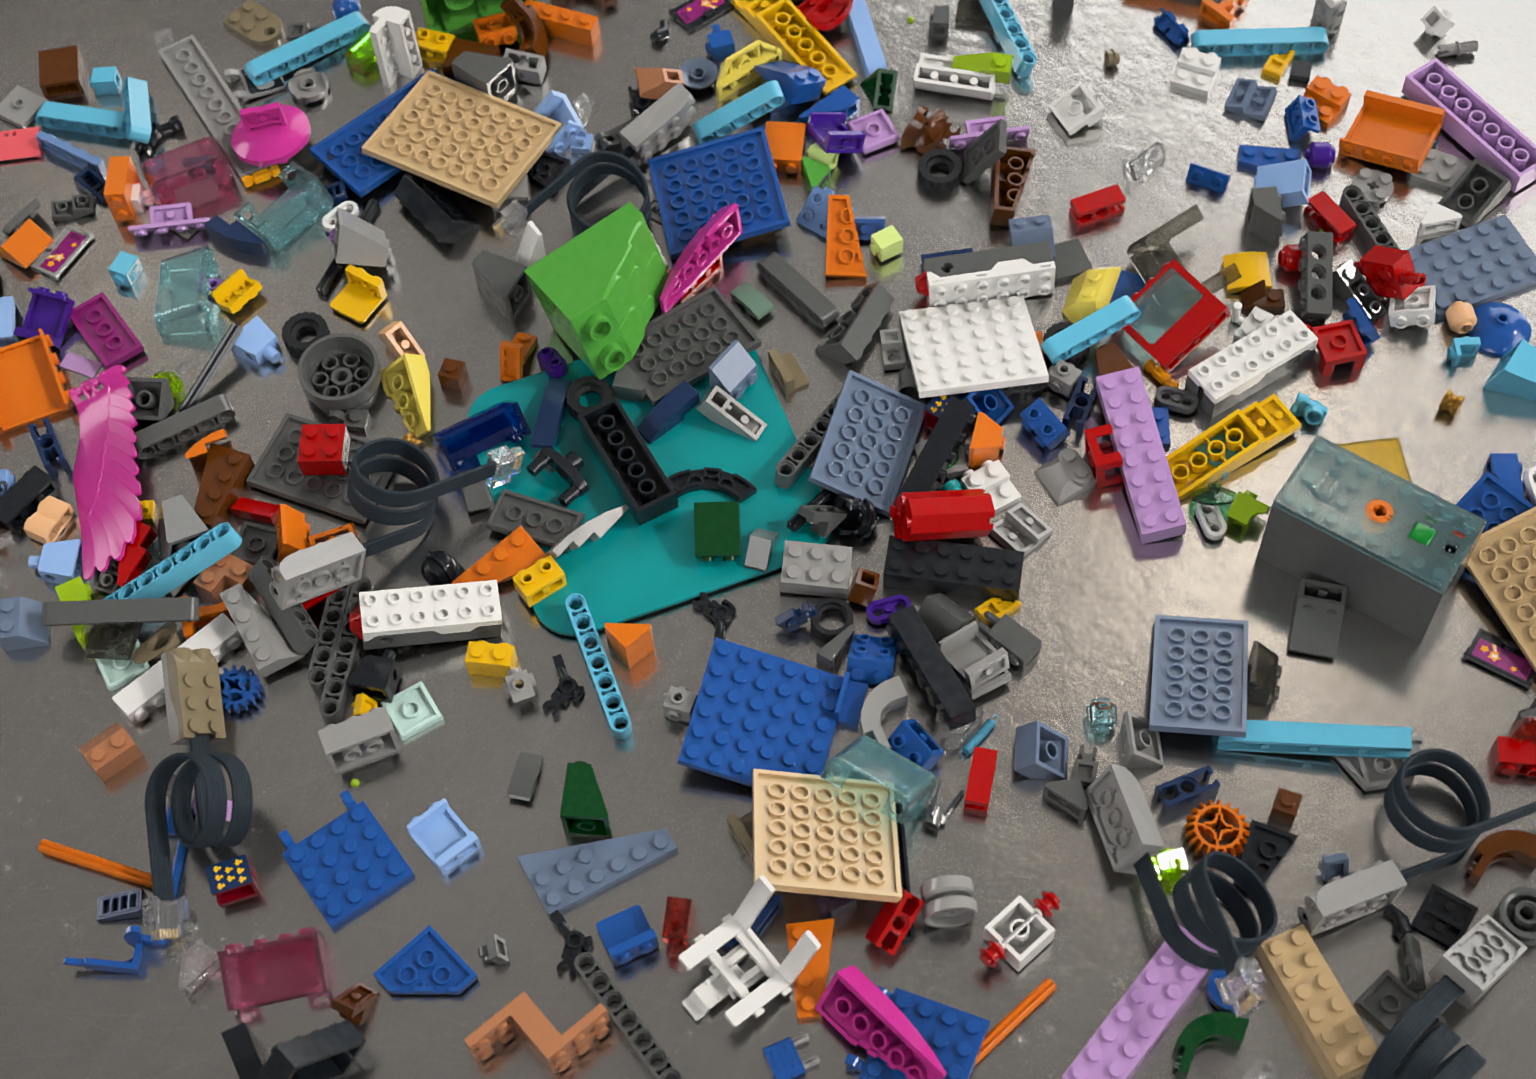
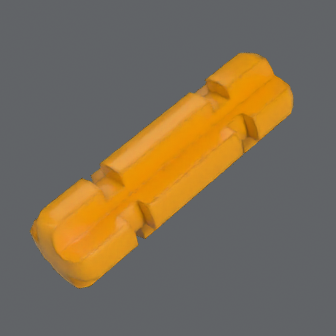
M275 164L269 166L270 169L264 168L253 172L251 176L249 174L241 178L245 188L253 186V183L259 184L270 180L272 176L274 178L280 176L281 170L279 166Z
M1149 359L1144 363V369L1148 373H1152L1151 376L1162 386L1179 388V383L1174 378L1171 379L1172 376L1160 365L1157 366L1153 359Z

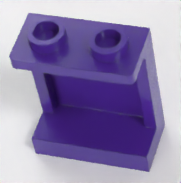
M811 112L809 114L806 131L825 153H862L866 137L863 131H850L845 126L847 116L845 112Z
M37 286L36 289L29 287L28 292L32 293V298L22 328L15 327L13 335L25 340L40 335L38 329L41 328L45 335H50L53 342L51 347L60 349L75 301L68 298L69 294L56 290L55 293L49 292L50 289L42 286Z

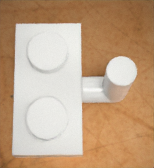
M1235 302L1231 321L1240 325V328L1234 334L1233 340L1238 341L1273 320L1274 315L1255 306L1245 319L1240 316L1242 304Z

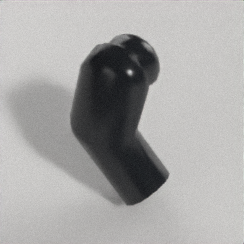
M661 20L659 22L660 28L650 34V40L653 43L668 39L670 35L668 20Z
M1390 904L1384 911V914L1396 922L1398 927L1394 930V934L1398 938L1403 939L1406 933H1411L1412 931L1409 918L1394 905Z

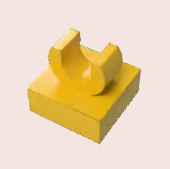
M154 500L139 501L143 517L140 521L144 524L154 523L156 506Z
M364 693L357 694L355 702L351 704L354 708L353 714H350L349 717L367 713L369 710L378 707V702Z

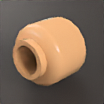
M1456 301L1446 310L1445 316L1449 328L1458 334H1466L1472 331L1477 323L1474 309L1467 302Z

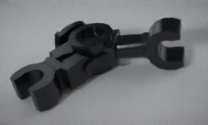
M628 86L629 95L632 97V102L629 103L630 112L635 117L649 108L653 101H650L648 98H640L639 89L633 90L631 86Z
M174 115L169 119V122L161 125L151 122L150 140L148 144L140 142L135 146L137 155H140L144 150L146 155L150 156L152 153L151 147L155 146L163 132L183 130L184 128L179 116Z
M700 592L699 598L703 601L697 602L692 600L693 608L699 611L702 610L704 615L714 621L716 626L714 640L715 637L725 640V626L729 623L731 614L736 613L735 606L727 599H724L721 602L722 605H720L715 600L710 601L706 593Z
M561 654L552 657L560 677L558 687L550 696L551 700L546 701L542 706L544 712L550 707L555 708L552 712L554 719L560 715L562 705L566 706L571 697L573 702H578L584 692V686H578L576 680L571 678V675H568Z
M557 909L550 914V917L555 926L564 934L565 946L561 955L563 961L557 965V973L561 974L564 967H569V977L573 978L576 974L575 958L583 949L584 952L590 953L593 938L592 936L585 937L583 933L575 929L572 930Z

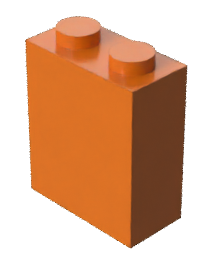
M766 121L765 133L776 172L802 174V157H804L806 144V123Z
M111 156L109 159L103 195L114 220H135L136 212L130 199L133 184H141V181L130 156Z

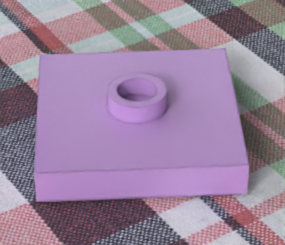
M883 109L847 122V128L850 131H863L866 134L862 149L864 155L900 141V134Z

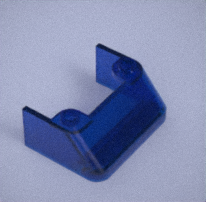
M505 400L430 436V439L446 468L455 472L465 467L464 463L468 461L467 459L505 441H511L512 444L524 439L523 435H530L532 432L518 402Z

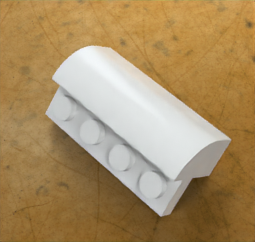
M395 6L381 8L372 15L375 24L370 27L369 34L383 86L390 88L399 75L414 79L423 64L410 11Z
M921 53L913 78L914 89L993 100L996 85L995 75L951 68L953 62L951 57Z

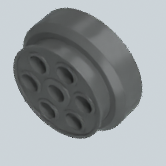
M349 333L331 334L316 340L302 354L297 370L300 384L307 398L328 412L332 409L347 413L348 408H363L374 398L382 376L381 364L372 344L358 335Z

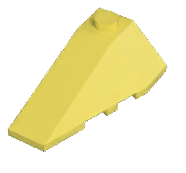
M405 353L382 370L381 381L386 395L391 397L395 403V410L400 411L402 414L403 423L410 433L416 435L418 440L430 431V373L425 355Z

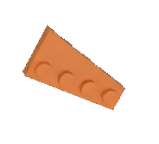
M829 194L825 277L867 279L850 196Z
M519 526L451 583L497 580V584L512 579L519 571L526 570L539 559L546 558L547 555L524 528Z
M834 918L786 924L789 953L807 930L821 944V947L793 983L798 1021L823 1018L815 1007L826 990Z

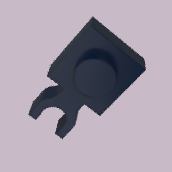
M808 602L802 604L797 610L791 608L775 617L776 626L790 632L795 631L801 625L808 622L807 618L818 614L815 605L810 607Z

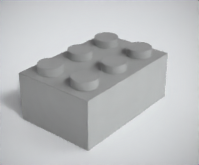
M785 540L780 592L847 599L853 547Z
M385 706L373 708L359 716H351L346 721L327 725L318 731L326 757L334 774L402 750Z

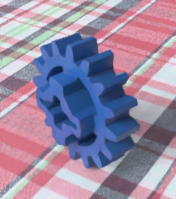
M235 665L232 666L231 671L224 668L225 674H219L223 709L228 714L233 709H235L237 714H240L241 708L248 711L249 704L256 705L254 698L261 697L259 690L262 689L258 675H255L251 668L246 670L244 665L239 670H237Z

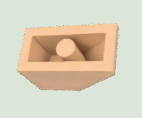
M392 321L377 333L387 349L397 358L405 353L425 355L402 321Z

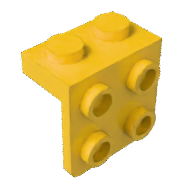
M349 264L345 269L348 283L333 299L330 306L332 310L359 324H363L387 297L381 278L366 273L364 269L356 268Z

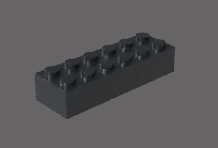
M616 397L577 415L582 434L625 504L629 507L628 509L639 526L678 508L676 491Z
M890 535L883 573V587L933 594L941 592L944 595L989 600L994 597L1001 598L1004 601L1015 602V600H1019L1024 552L934 540L903 541Z

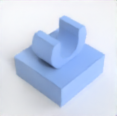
M582 130L571 142V153H591L594 141L593 134H586V130Z

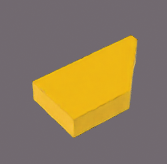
M1291 50L1282 55H1270L1261 74L1280 80L1294 57L1295 51Z
M992 597L976 607L974 614L982 623L990 628L993 624L984 617L986 611H990L1001 619L1004 614L1010 615L1019 609L1021 602L1016 600L1015 602L1004 601L1001 598Z

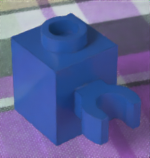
M719 23L711 25L713 32L707 34V43H705L707 55H711L713 62L733 55L735 53V43L730 29L721 31Z

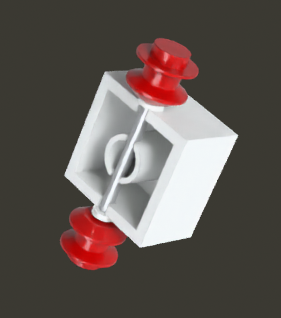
M1042 891L1043 898L1041 900L1038 898L1034 899L1035 909L1019 895L985 926L983 938L987 941L988 948L979 949L981 954L979 958L987 967L997 968L998 964L996 961L1001 959L1008 961L1019 972L1053 941L1055 929L1042 917L1051 918L1052 909L1060 910V900L1053 892Z

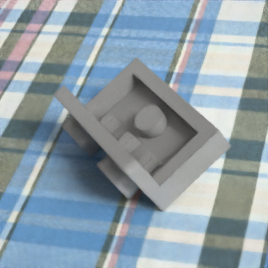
M1316 0L1311 18L1313 26L1324 27L1327 35L1337 32L1342 25L1347 1L1342 0L1335 3L1333 0Z

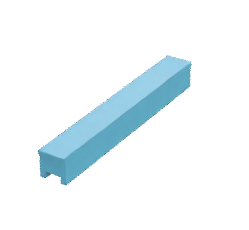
M1247 720L1246 738L1217 736V750L1407 759L1410 757L1409 751H1412L1411 734L1413 730L1412 727Z

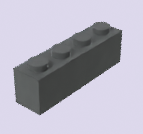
M880 282L865 285L850 304L852 309L839 318L840 325L834 331L830 330L825 336L828 339L825 344L816 347V353L842 364L857 362L862 357L865 347L872 341L874 332L881 326L882 319L890 311L891 304L895 298Z

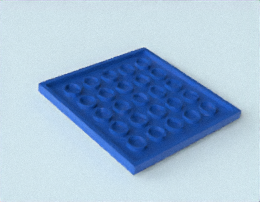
M764 126L647 159L672 260L680 257L683 250L697 234V231L703 228L712 215L716 214L721 208L733 203L738 204L743 230L734 242L791 226Z
M715 637L677 764L752 787L753 769L822 776L837 721L835 720V708L844 677Z

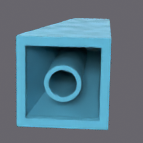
M1522 339L1501 357L1483 387L1486 390L1536 402V348Z

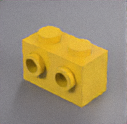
M419 27L416 32V39L421 59L443 64L456 38L455 35Z
M551 555L539 559L534 565L526 570L519 571L512 577L516 591L529 608L567 585L565 573Z
M484 640L469 641L465 664L469 674L504 678L508 676L507 671L516 668L518 658L515 647L508 643L493 644Z

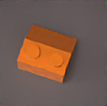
M280 504L276 522L279 564L285 557L296 551L311 547L310 542H307V536L310 535V523H306L305 514L286 504Z

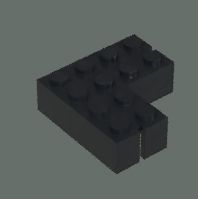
M349 1020L339 1023L334 1022L328 1027L320 1030L315 1029L303 1036L298 1035L292 1040L284 1043L279 1042L272 1047L271 1054L268 1060L261 1066L257 1079H339L346 1076L355 1061L353 1058L358 1056L366 1039Z

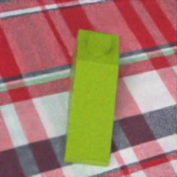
M995 52L957 55L953 58L951 68L995 75V82L1009 84L1013 67V55Z
M80 576L55 587L60 601L92 600L91 595L94 594L89 582L84 583ZM72 625L83 649H87L91 625Z

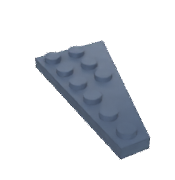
M664 828L517 856V859L547 915L551 919L550 914L557 909L562 913L676 853L678 848L668 830Z

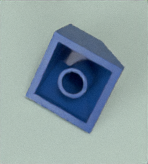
M1001 388L961 393L957 397V399L975 406L976 415H978V411L983 412L998 425L1014 408Z

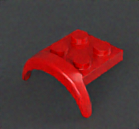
M805 0L797 6V9L806 17L807 22L812 27L820 31H829L840 25L847 18L851 11L853 0Z

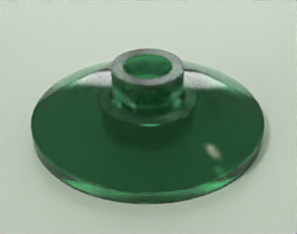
M1209 483L1208 487L1194 491L1192 499L1199 504L1220 506L1233 503L1237 493L1231 489L1221 487L1220 483Z

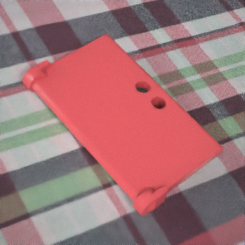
M40 127L1 131L0 161L42 157V149L36 138V135L40 132Z

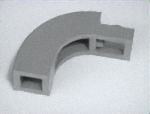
M900 676L888 679L876 686L867 696L861 711L863 742L870 741L874 753L878 752L881 760L890 757V745L882 729L881 722L889 712L908 705V694Z

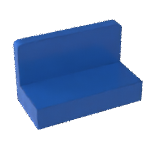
M854 216L859 240H871L872 234L885 229V216Z
M845 672L835 708V720H837L836 724L858 729L862 707L868 691V684L850 680V672Z

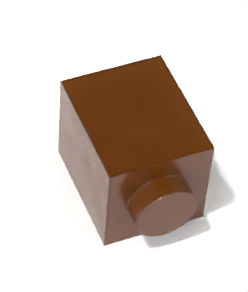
M445 358L438 372L441 389L462 394L469 377L466 364L462 361Z
M859 567L851 582L847 600L867 607L877 591L880 574Z
M1279 787L1268 819L1292 827L1303 795Z

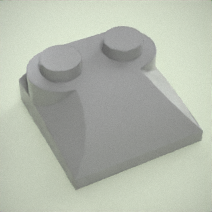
M1072 448L1061 450L1058 457L1034 471V474L1058 505L1087 491L1096 484L1091 468L1081 455Z

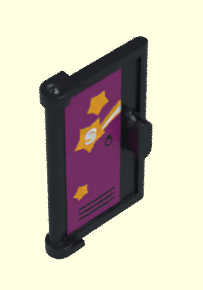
M688 0L680 6L670 9L668 12L690 34L734 8V5L730 0Z
M1479 628L1470 647L1463 654V659H1468L1524 686L1527 690L1532 686L1533 677L1536 672L1518 645L1507 639L1504 640Z

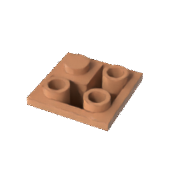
M635 68L634 70L640 98L659 99L677 83L684 86L681 70L666 68Z

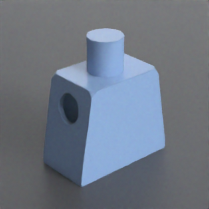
M258 316L254 317L242 328L241 334L231 348L233 354L256 366H261L267 360L277 363L281 358V353L278 352L280 345L277 337Z
M80 539L45 543L41 556L29 557V568L38 569L44 581L56 584H63L80 576L83 566L82 543Z

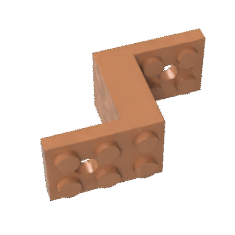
M523 991L465 1038L464 1042L470 1055L478 1063L481 1059L486 1060L494 1053V1049L501 1043L505 1044L510 1041L517 1031L554 1075L557 1071L562 1072L565 1070L574 1057L587 1052L591 1046L590 1044L597 1038H604L609 1033L612 1025L607 1009L600 1003L561 1035Z

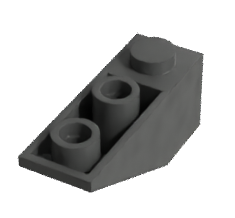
M1351 259L1333 269L1332 290L1342 300L1346 302V300L1354 296L1362 305L1371 322L1387 311Z

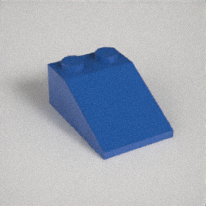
M784 60L755 65L754 67L767 82L772 80L778 81L785 100L790 105L819 99L827 81L815 68Z

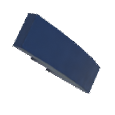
M550 377L536 420L531 447L543 449L547 446L553 449L562 427V417L567 407L566 391L570 387L571 379Z

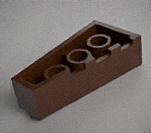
M1006 146L1007 151L1004 157L992 165L990 224L1009 226V219L1014 217L1036 153L1034 149Z
M214 443L210 444L194 511L209 530L223 522H227L232 513L230 508L242 495L247 485L246 480L255 466L250 454Z

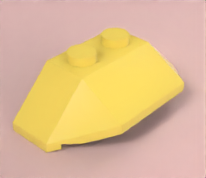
M757 40L727 57L721 63L716 83L717 100H723L762 77L754 69L755 65L781 61L782 51L775 46Z
M1121 267L1089 269L1073 279L1062 309L1069 322L1076 323L1110 304L1122 270Z

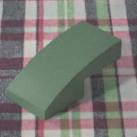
M746 281L730 292L731 298L743 305L746 313L758 320L775 309L773 304L760 291Z

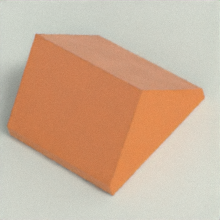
M29 218L0 247V257L26 269L54 240Z
M605 623L604 628L608 648L629 669L654 650L651 624Z

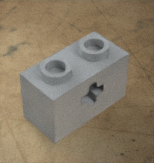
M506 48L503 57L513 60L516 79L542 85L547 69L544 56Z

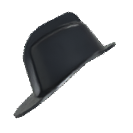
M441 550L428 551L427 557L421 566V573L431 586L452 584L451 582L465 572L464 568L455 558Z

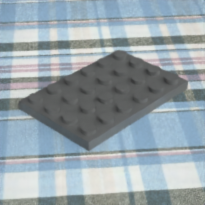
M714 285L669 310L666 314H662L649 321L641 344L632 360L626 364L646 388V397L655 407L684 380L692 386L708 377V368L735 339L740 342L747 353L759 348L761 340Z
M286 413L248 476L247 484L364 525L367 518L363 517L352 507L348 499L347 490L353 456L362 445L371 440L349 433L350 446L346 475H303L297 462L302 424L320 423ZM389 453L378 454L371 456L363 460L362 462L379 456H393L398 458H402V456ZM376 472L366 475L364 478L384 489L393 472ZM360 494L368 502L374 505L376 504L375 502L370 501L369 499L365 498L362 494Z

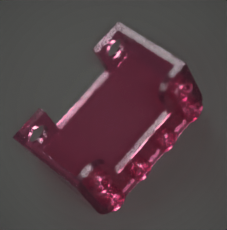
M209 136L148 159L141 165L142 174L157 206L174 204L177 200L174 190L212 176L217 185H227L235 181L226 156L216 139Z
M308 927L297 930L298 935L293 937L291 932L277 935L278 940L268 942V938L254 940L253 945L244 947L243 943L225 945L224 951L218 952L228 1011L329 990L322 931H316V927Z

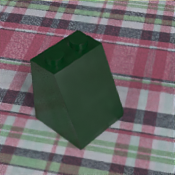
M739 501L694 503L696 559L700 558V562H714V558H723L724 562L736 561V557H741V507Z
M584 761L567 763L560 811L565 835L612 838L613 832L609 815L592 765Z

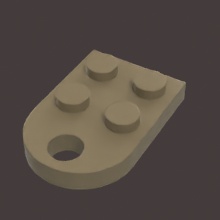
M253 0L244 2L222 21L224 27L252 45L259 47L276 43L282 37L284 31L280 18ZM270 32H274L273 35H270V36L267 35V34L270 33Z

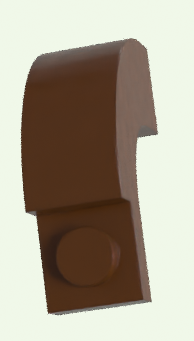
M522 0L503 1L500 8L514 22L520 33L521 46L519 51L541 55L545 59L548 49L547 35L534 7L531 4L526 6Z
M1503 830L1484 838L1469 857L1473 862L1467 870L1471 874L1467 883L1476 887L1487 867L1493 862L1502 859L1516 861L1534 871L1536 868V835L1520 830Z

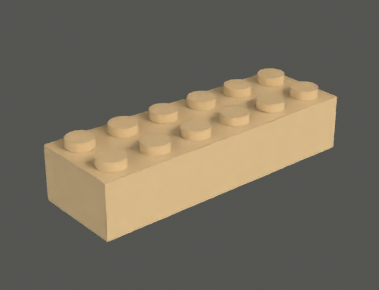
M1304 924L1264 941L1257 948L1255 955L1327 1078L1350 1079L1364 1072L1378 1048Z

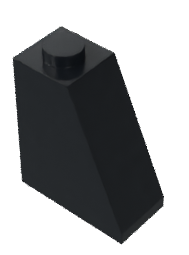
M244 1022L221 1032L239 1078L257 1079L260 1068L265 1061L257 1038L247 1024Z

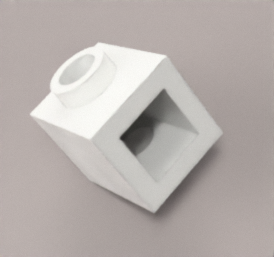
M1435 5L1420 19L1425 25V31L1432 37L1436 35L1442 38L1456 24L1451 19L1453 15L1446 8L1442 10Z

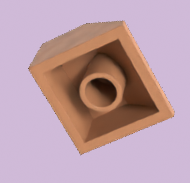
M116 722L78 748L103 783L143 756L136 743L119 722Z

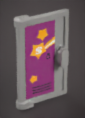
M66 225L53 238L54 241L35 259L30 268L48 275L50 279L57 281L64 270L86 245L93 241L95 236L91 232H84Z

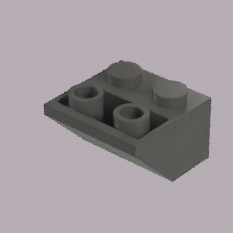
M1277 187L1252 188L1246 210L1249 231L1273 246L1278 245L1279 237L1283 235L1282 226L1286 223V213L1281 208L1282 196L1278 195Z

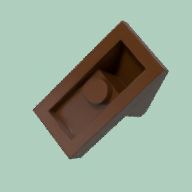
M1261 280L1240 292L1241 311H1252L1255 306L1264 311H1284L1285 309L1284 289H1266L1265 280Z
M358 981L335 997L331 1008L338 1011L340 1017L360 1025L378 997L379 992Z

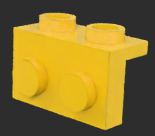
M239 268L215 288L210 295L221 310L234 314L240 311L246 302L255 298L263 287L259 281L248 278L244 270Z

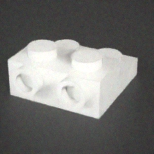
M1183 47L1169 86L1208 97L1219 71L1221 58L1213 52L1206 54L1199 52L1195 47Z
M1082 82L1076 84L1048 105L1070 136L1083 126L1091 127L1105 117L1103 110L1106 109L1099 99L1096 101L1093 98L1095 94L1089 86L1085 88Z
M1435 285L1418 287L1405 300L1390 298L1388 313L1390 327L1403 329L1406 326L1412 325L1426 327L1428 324H1435Z
M999 459L994 462L987 460L981 465L980 469L976 471L970 469L962 475L961 489H984V493H989L992 497L995 514L1021 501L1022 496L1010 481V474Z

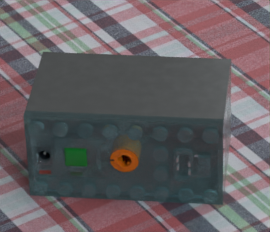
M1316 435L1273 500L1257 557L1300 580L1305 578L1348 586L1345 604L1421 644L1462 577L1487 521Z

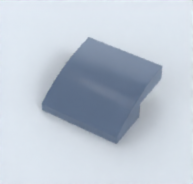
M1237 78L1225 102L1224 109L1249 119L1265 121L1277 95V88L1258 86L1256 79Z

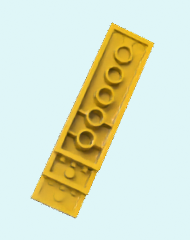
M732 0L734 7L770 45L782 51V56L788 62L812 67L821 73L827 80L822 90V93L825 95L857 77V73L817 29L807 22L806 17L790 0Z
M1272 394L1260 403L1257 401L1252 403L1242 411L1237 409L1166 456L1179 501L1223 477L1224 473H1231L1299 430L1301 423L1275 394ZM1222 432L1225 434V444L1220 440L1210 441V439ZM1230 439H1237L1238 441L1233 442ZM1243 440L1246 441L1250 446L1244 448ZM1206 443L1208 445L1209 459L1214 462L1221 461L1222 464L1214 468L1207 461V456L1202 452L1195 451V448ZM1225 445L1228 450L1233 452L1239 451V453L1226 460ZM1219 449L1222 452L1215 454L1211 450Z

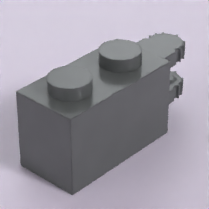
M986 611L984 617L994 627L990 629L984 623L977 621L979 632L985 635L987 640L997 650L1003 647L1008 652V659L1014 666L1019 665L1024 669L1041 649V640L1007 614H1004L1000 619L990 611Z

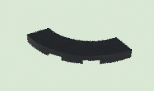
M704 467V469L692 471L687 469L668 477L669 482L677 493V498L693 491L712 490L724 493L742 503L757 493V488L745 478L736 473L731 474L722 471L719 468Z

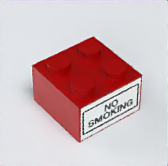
M302 424L297 462L303 475H346L350 446V435L346 424Z

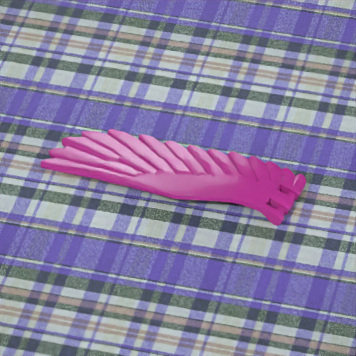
M123 365L112 366L99 373L98 377H92L83 382L80 387H74L69 390V395L77 407L80 422L73 483L81 527L84 580H90L96 568L99 572L104 573L108 569L112 557L116 561L122 560L126 544L134 543L137 534L136 521H140L143 518L141 504L137 496L142 494L141 484L135 478L139 473V468L133 458L137 457V451L133 444L136 442L137 437L132 429L137 426V422L131 413L135 411V406L130 400L133 394L127 387L130 381L123 375L127 370ZM83 394H85V396L87 397V400H84V401H83V398H82V395H83Z

